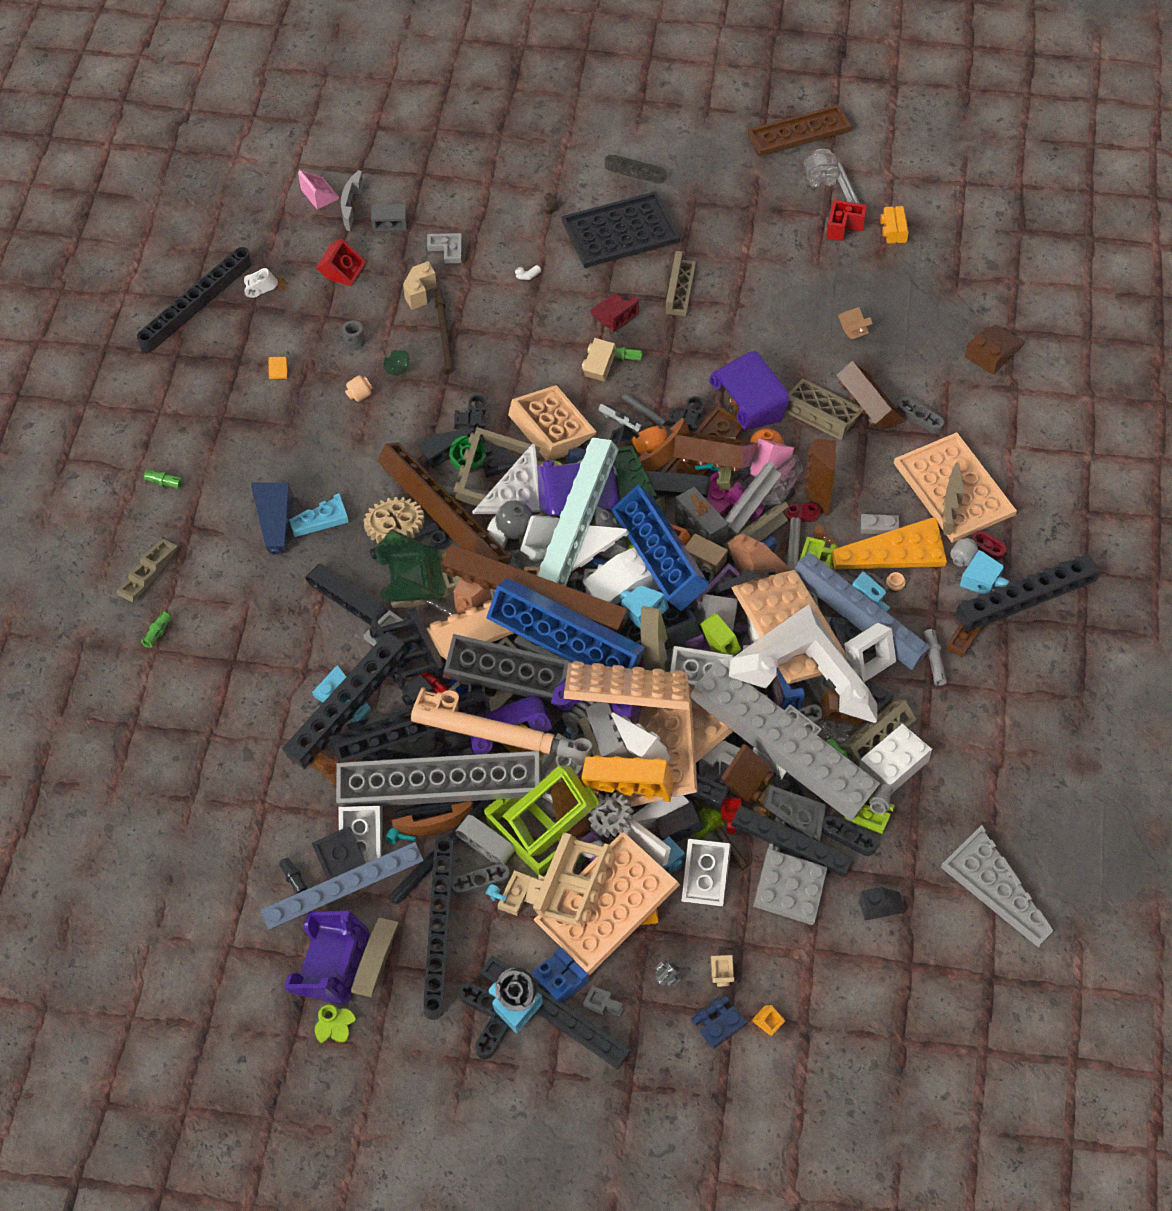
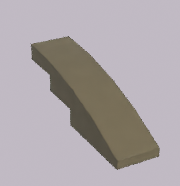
M959 463L954 465L944 499L942 518L944 535H951L954 524L953 519H956L958 514V504H962L964 490Z
M160 540L140 558V564L129 573V579L117 589V595L134 602L166 567L177 551L178 546L167 540Z
M642 606L641 645L646 647L643 653L645 670L662 669L666 672L664 662L668 657L664 643L668 638L661 610Z
M378 918L357 970L351 993L372 998L385 970V962L392 949V941L398 930L399 922Z

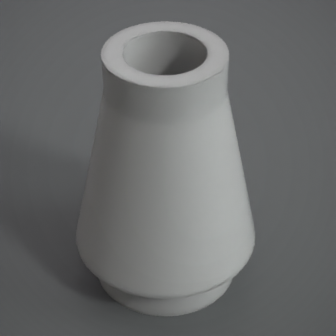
M882 784L880 789L871 798L870 809L874 813L884 814L889 810L891 786Z

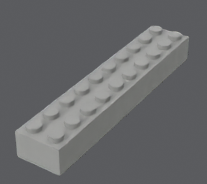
M717 660L694 686L690 694V698L850 821L854 819L880 783L749 683L729 677V668Z
M539 751L337 763L336 803L340 807L523 798L543 780L542 756Z

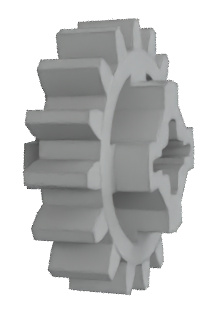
M607 793L605 799L599 797V805L589 812L592 815L589 818V821L592 823L591 827L600 836L604 834L608 838L611 833L616 837L617 831L623 833V827L630 826L627 821L633 820V817L630 815L634 812L630 807L631 803L623 795L618 796L616 793H613L612 797Z

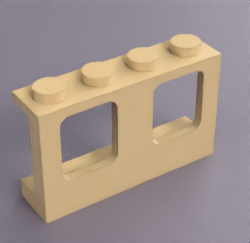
M563 832L534 903L533 909L536 913L545 918L584 928L586 922L591 918L592 906L598 900L600 886L606 880L608 866L614 860V852L609 844H604L601 847L575 840L571 834ZM582 853L599 857L591 878L573 873L579 856ZM568 890L584 894L576 916L558 911L564 893Z

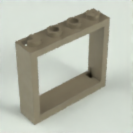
M477 427L475 433L471 432L468 441L471 447L470 449L466 448L463 457L466 460L465 466L461 465L458 475L461 476L460 482L456 481L454 491L457 492L455 499L478 506L486 497L485 495L464 489L479 440L522 454L525 453L531 444ZM535 446L536 457H538L540 447Z

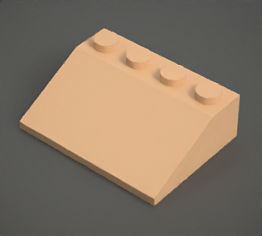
M557 385L512 399L508 415L530 442L540 447L539 452L545 460L562 458L568 454L569 449L577 448L596 435L595 429Z
M492 600L484 602L481 607L468 608L465 610L466 613L461 615L453 614L446 621L433 622L430 624V627L426 628L440 656L446 660L453 634L486 642H494L514 632L486 619Z

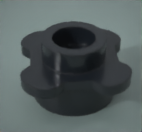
M435 531L430 534L431 541L428 543L430 548L445 549L447 547L446 540L449 537L446 533Z

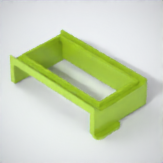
M558 766L508 810L503 817L514 829L529 853L528 856H540L562 837L563 832L569 831L591 810L597 807L599 800L590 787L583 786L571 766ZM563 778L577 799L578 804L539 839L534 841L520 815Z
M522 798L497 799L484 810L487 824L515 847V853L537 876L539 874L543 875L549 869L556 851L540 864L532 856H528L529 853L498 822ZM535 803L527 808L547 830L555 824Z

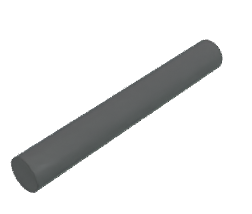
M627 393L622 396L625 402L657 424L666 426V420Z

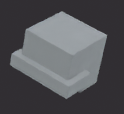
M703 594L702 601L693 600L689 604L690 608H694L693 614L697 619L698 625H701L712 614L717 613L731 630L734 628L738 599Z
M724 740L721 741L699 760V775L714 782L717 780V783L727 787L721 777L740 748Z

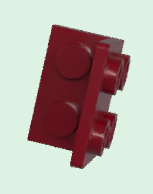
M614 293L591 309L590 313L611 331L615 332L639 314V300L634 296L630 300L625 301Z

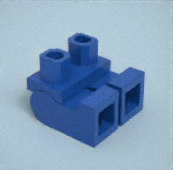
M561 947L554 952V955L549 960L544 961L531 973L536 981L557 1002L559 1001L562 1004L589 983L588 973L576 962H573V959Z

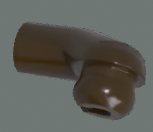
M547 193L544 197L547 203L543 210L546 214H550L556 210L558 203L551 193Z

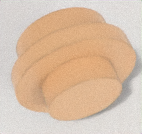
M898 572L891 573L886 579V585L891 590L899 591L905 586V578Z

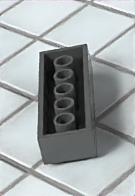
M453 634L443 677L525 697L535 695L542 698L543 701L551 703L555 688L567 676L568 663L570 661Z

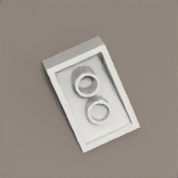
M635 548L617 554L587 577L583 584L591 596L617 604L622 601L620 595L624 590L632 592L641 585L652 589L653 576Z
M674 646L670 672L682 671L688 674V683L692 692L694 686L717 660L730 668V660L733 655Z
M382 806L339 807V830L351 826L366 863L382 857Z
M688 839L682 892L683 902L723 906L731 844Z

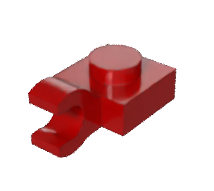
M727 798L721 807V820H727V834H735L736 828L731 826V823L739 806H741V798Z

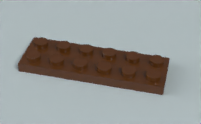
M839 105L750 128L747 134L759 155L762 156L851 131V125Z
M717 406L695 432L720 437H736L737 439L744 431V428L738 422L735 414ZM674 457L661 472L706 476L711 469L696 470L695 466L700 465L696 463L697 461L683 462L680 461V458Z

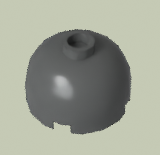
M508 501L497 511L495 518L496 527L507 538H522L525 536L533 512L522 501Z

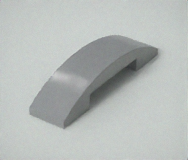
M359 170L348 180L341 196L343 223L347 231H351L354 219L352 207H350L353 195H360L363 186L362 171Z

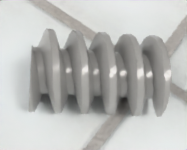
M583 700V703L574 704L571 711H565L562 714L564 724L572 733H579V729L582 728L578 720L588 717L585 708L593 705L596 701Z

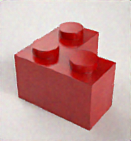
M833 200L826 238L843 241L846 229L863 231L867 205Z

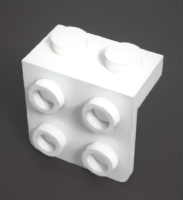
M536 515L530 518L520 549L529 556V559L537 562L544 560L547 547L551 543L554 530L560 518Z

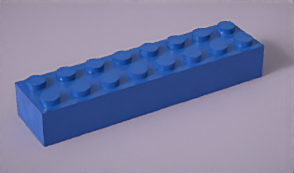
M639 484L611 509L621 527L629 531L628 538L664 596L672 605L682 611L710 586L652 495Z
M506 578L497 585L486 619L571 662L579 661L585 665L600 663L607 667L621 665L624 668L632 669L633 667H638L646 648L509 578Z

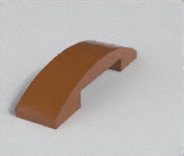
M681 418L670 428L672 434L650 454L644 452L639 457L644 471L655 472L674 458L676 435L690 432L684 418Z
M472 801L451 805L452 813L413 822L412 815L392 820V825L400 833L410 836L438 834L456 827L473 810Z

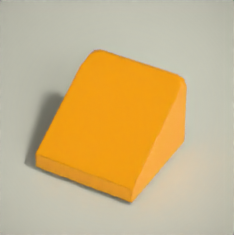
M269 357V379H287V358Z
M765 1005L752 1019L757 1026L770 1036L785 1022L784 1018L772 1005Z

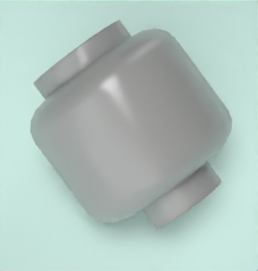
M969 538L959 539L950 552L954 564L960 567L969 566L978 552L977 544Z

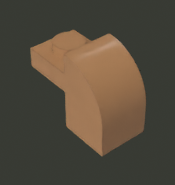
M860 307L838 315L842 328L850 339L869 334L867 326L873 323L870 317L863 318Z

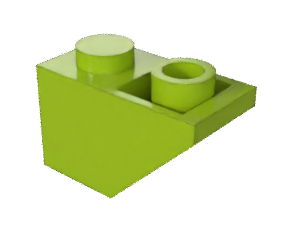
M717 613L712 614L701 623L712 652L734 656L741 650L736 635Z

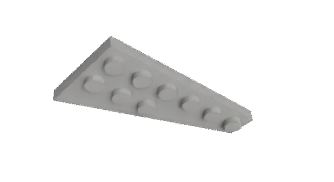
M981 825L942 863L941 868L1039 948L1052 935L1053 929L1041 911L1037 910L1031 901L1032 898L1028 892L1024 891L1020 880L1005 858L1001 857L995 848V843L989 839L985 833L986 830Z

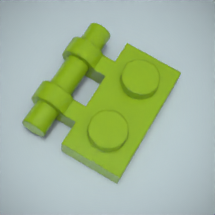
M807 537L800 560L809 552L819 560L821 556H825L826 561L822 562L833 569L832 552L838 546L832 544L830 548L824 547L825 541Z
M871 796L850 822L883 834L891 814L887 812L884 814L874 813L870 806L867 805L868 803L870 804V800L873 797ZM890 803L888 811L893 812L895 805Z

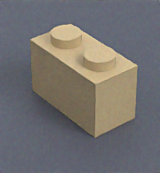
M594 338L593 343H590L588 347V357L582 363V369L586 377L606 381L617 351L615 343Z
M694 534L685 546L699 569L709 568L714 576L718 574L727 561V549L697 534Z

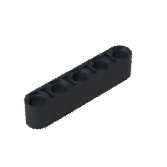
M645 471L656 494L679 496L695 487L704 498L709 495L711 478L708 476Z
M317 564L305 576L310 586L370 626L372 625V619L376 618L379 621L388 612L380 602L322 564Z

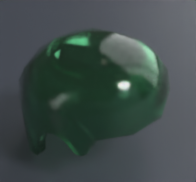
M394 350L389 358L385 356L383 369L390 375H402L409 369L410 357L406 351Z

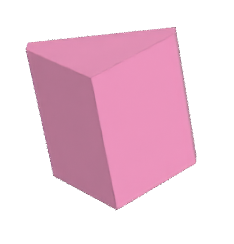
M299 170L301 190L317 210L340 198L323 177Z
M758 438V447L755 451L749 474L756 477L763 466L771 461L775 464L773 468L782 474L776 482L785 483L794 447Z

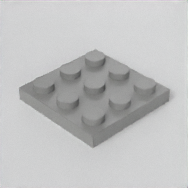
M768 849L753 907L813 925L818 911L827 867Z

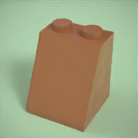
M745 534L737 535L728 542L732 558L739 573L748 569L751 571L775 569L776 574L791 571L764 543Z
M462 578L453 591L455 611L459 615L466 613L465 610L468 608H478L483 606L484 602L493 600L490 590L480 587V584L474 582L473 584L467 583Z

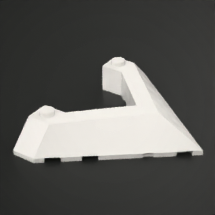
M809 604L730 660L729 677L767 688L775 678L779 664L782 665L793 657L806 653L809 658L813 657L819 665L818 669L827 680L830 679L836 686L835 690L840 695L839 712L873 723L877 722V703L870 690L855 673Z

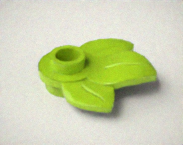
M333 1005L323 1006L318 1012L319 1021L315 1026L316 1038L320 1043L325 1042L329 1037L337 1042H346L349 1036L347 1025L356 1021L354 1014L348 1009H337ZM327 1014L333 1015L330 1019H327L325 1017Z

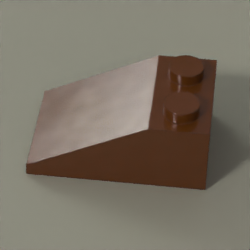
M994 325L979 332L967 344L965 358L994 375L1025 342L1001 327Z
M743 744L721 779L730 788L732 794L753 806L755 802L761 799L764 787L772 782L774 771L754 751Z
M581 773V774H577V776H578V778L580 779L581 783H582L583 786L585 787V785H584V783H583V781H582V773ZM563 778L550 788L557 822L578 804L577 799ZM592 789L596 797L599 798V791ZM588 813L566 833L576 838L587 835L591 832L589 818L592 815Z

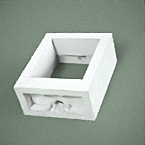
M876 623L844 644L847 661L863 683L896 662L892 628L880 623ZM875 644L877 657L864 664L862 652Z

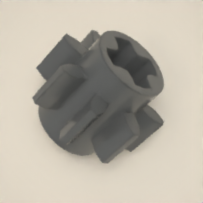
M670 960L665 963L661 961L655 968L657 970L655 978L664 987L668 985L675 987L681 980L679 977L681 969L674 961Z

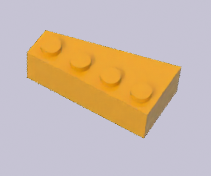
M599 755L585 758L582 781L585 787L611 793L616 789L629 796H632L633 793H640L648 799H653V796L664 797L663 801L671 802L674 778L667 760L660 758L649 760L640 757L628 759L619 756L607 758Z

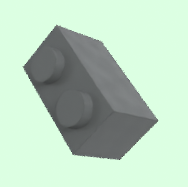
M372 204L371 221L373 231L407 230L406 204Z

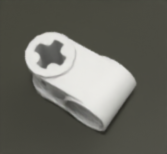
M267 268L247 275L244 278L246 285L245 295L255 298L267 291H271L277 286L278 280Z

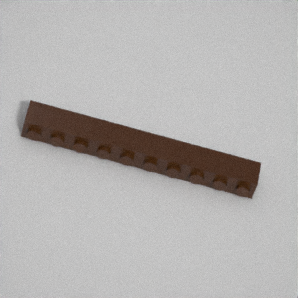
M399 442L384 445L377 462L449 534L451 539L455 540L463 549L507 565L512 558L511 555Z
M452 544L441 564L447 575L461 577L470 584H473V582L480 584V587L486 590H496L498 584L509 578L620 635L629 618L628 610L624 607Z

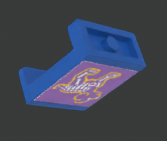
M777 667L776 676L771 683V692L775 704L784 711L789 705H792L797 710L801 709L805 695L803 688L791 690L790 685L787 684Z

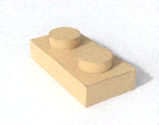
M514 870L503 893L506 900L499 901L498 909L517 916L524 903L532 877Z

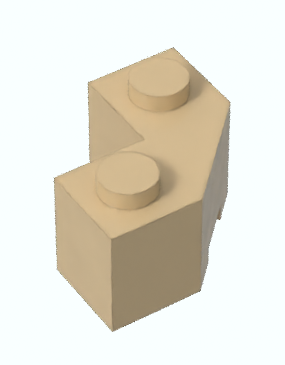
M429 261L413 266L403 283L405 299L411 310L427 305L426 291L437 287L435 272Z

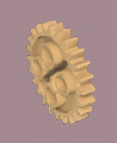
M395 497L393 501L387 498V502L381 500V505L374 504L375 509L369 508V513L365 514L364 527L367 536H371V540L376 539L377 543L383 541L384 545L388 542H391V545H393L395 541L401 544L403 539L408 542V537L415 538L414 533H420L419 529L423 528V523H425L421 506H418L416 501L412 503L411 499L405 501L404 497L401 500Z

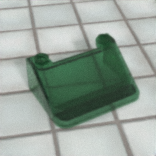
M391 529L375 548L378 563L389 565L391 580L387 587L381 589L380 597L387 602L441 599L445 595L438 553L433 548Z

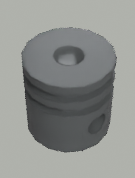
M348 321L342 326L345 347L349 350L362 348L365 344L362 324L358 321Z

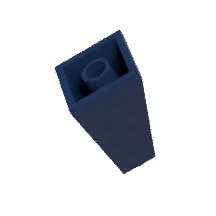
M251 482L267 551L274 555L287 553L290 533L289 519L292 517L294 495L289 483Z

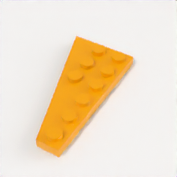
M935 517L834 549L832 552L835 569L946 566L947 563Z

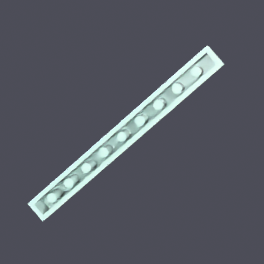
M592 438L587 446L585 457L580 464L577 477L574 479L572 490L567 497L564 510L561 512L559 523L554 530L551 543L547 547L546 556L540 565L539 577L566 586L619 450L612 440Z

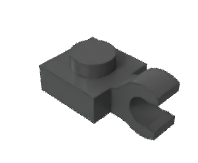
M595 986L591 987L583 1003L584 1008L602 1015L605 1010L618 1017L623 1012V1004L611 1000L612 993Z

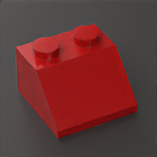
M341 238L330 244L316 269L328 280L351 286L366 260Z

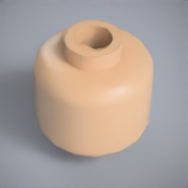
M359 375L347 382L348 390L345 392L350 400L355 399V401L361 402L371 395V389L373 388L366 377Z

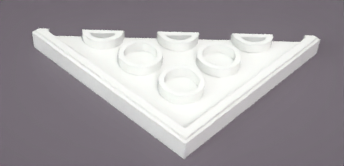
M532 444L473 510V514H497V511L504 503L512 500L526 503L533 514L543 512L539 509L535 444Z
M589 525L572 571L591 561L592 557L599 552H604L622 536H627L629 531L623 528Z

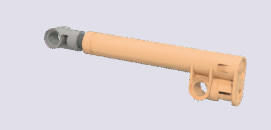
M422 687L413 707L412 722L524 749L541 751L549 755L551 751L556 752L558 756L571 758L578 765H584L585 758L591 757L592 744L588 739L579 738L571 740L561 737L559 740L555 739L554 734H545L541 731L458 712L459 696L454 691L448 690L436 694L428 692L426 688Z

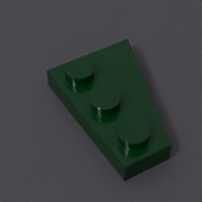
M633 446L619 447L615 462L620 501L638 484L650 493L653 498H658Z

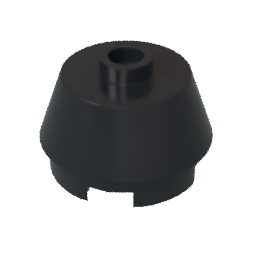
M514 967L507 969L499 976L495 992L497 999L505 1008L511 1011H524L535 1002L538 994V985L536 979L529 971Z

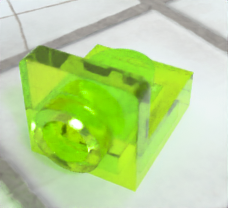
M703 808L699 813L706 828L695 833V836L698 840H703L715 827L725 825L721 819V814L715 809Z

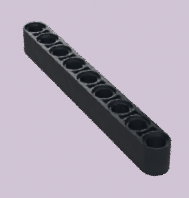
M239 247L140 330L137 333L140 350L144 353L154 351L247 271L252 265L249 250L245 247Z
M446 836L438 838L434 848L423 1001L424 1015L430 1020L440 1018L443 1012L453 864V841ZM441 847H447L449 850L441 851L439 849ZM446 866L447 869L442 871L438 867ZM439 885H444L446 889L439 890L436 887ZM441 904L444 905L445 908L439 910L435 908V906ZM436 924H441L444 927L442 929H436L433 926ZM434 944H440L443 947L440 949H434L432 946ZM439 964L441 968L433 969L431 965ZM431 984H438L440 986L437 990L429 988ZM435 1004L438 1006V1009L430 1010L428 1006Z

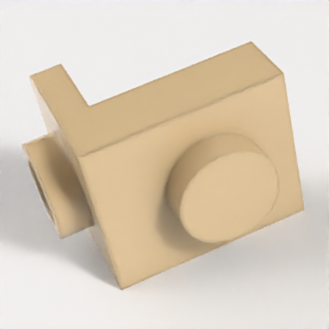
M539 874L538 877L531 878L524 899L525 902L534 905L545 875Z
M732 955L711 956L712 982H717V986H730V982H735Z

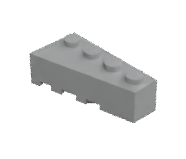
M596 702L585 708L588 715L586 719L593 729L592 734L597 741L602 757L613 758L619 756L633 759L634 757L627 749L611 715L613 712L617 714L613 710L612 704Z

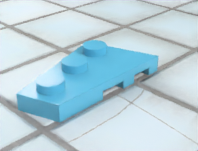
M339 493L334 495V499L319 503V507L313 510L308 509L289 519L294 537L349 523Z
M338 665L312 692L313 696L321 702H324L346 678ZM367 703L361 706L355 712L351 721L358 722L364 720L371 712L370 706Z

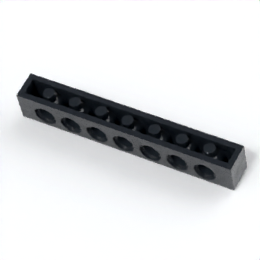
M1088 553L1076 556L1072 560L1060 562L1052 568H1045L1037 574L1027 575L1019 581H1012L1008 585L1001 588L997 587L986 594L982 593L973 599L964 600L958 604L955 616L968 633L980 626L983 627L1096 582L1100 569Z
M386 632L284 745L282 749L286 756L304 770L308 765H311L316 756L328 746L330 742L329 737L340 733L347 721L354 717L355 712L366 704L372 693L377 691L381 683L393 673L397 665L406 659L409 652L405 644Z
M481 688L458 695V712L478 717L491 714L488 697ZM413 710L330 736L329 741L334 757L338 763H342L443 729L412 722L411 715Z

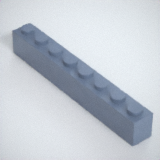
M810 552L798 561L795 570L805 587L843 617H846L862 632L876 623L892 628L895 656L900 662L913 670L924 659L930 648L927 643Z
M416 842L261 909L260 913L267 929L270 930L423 862Z

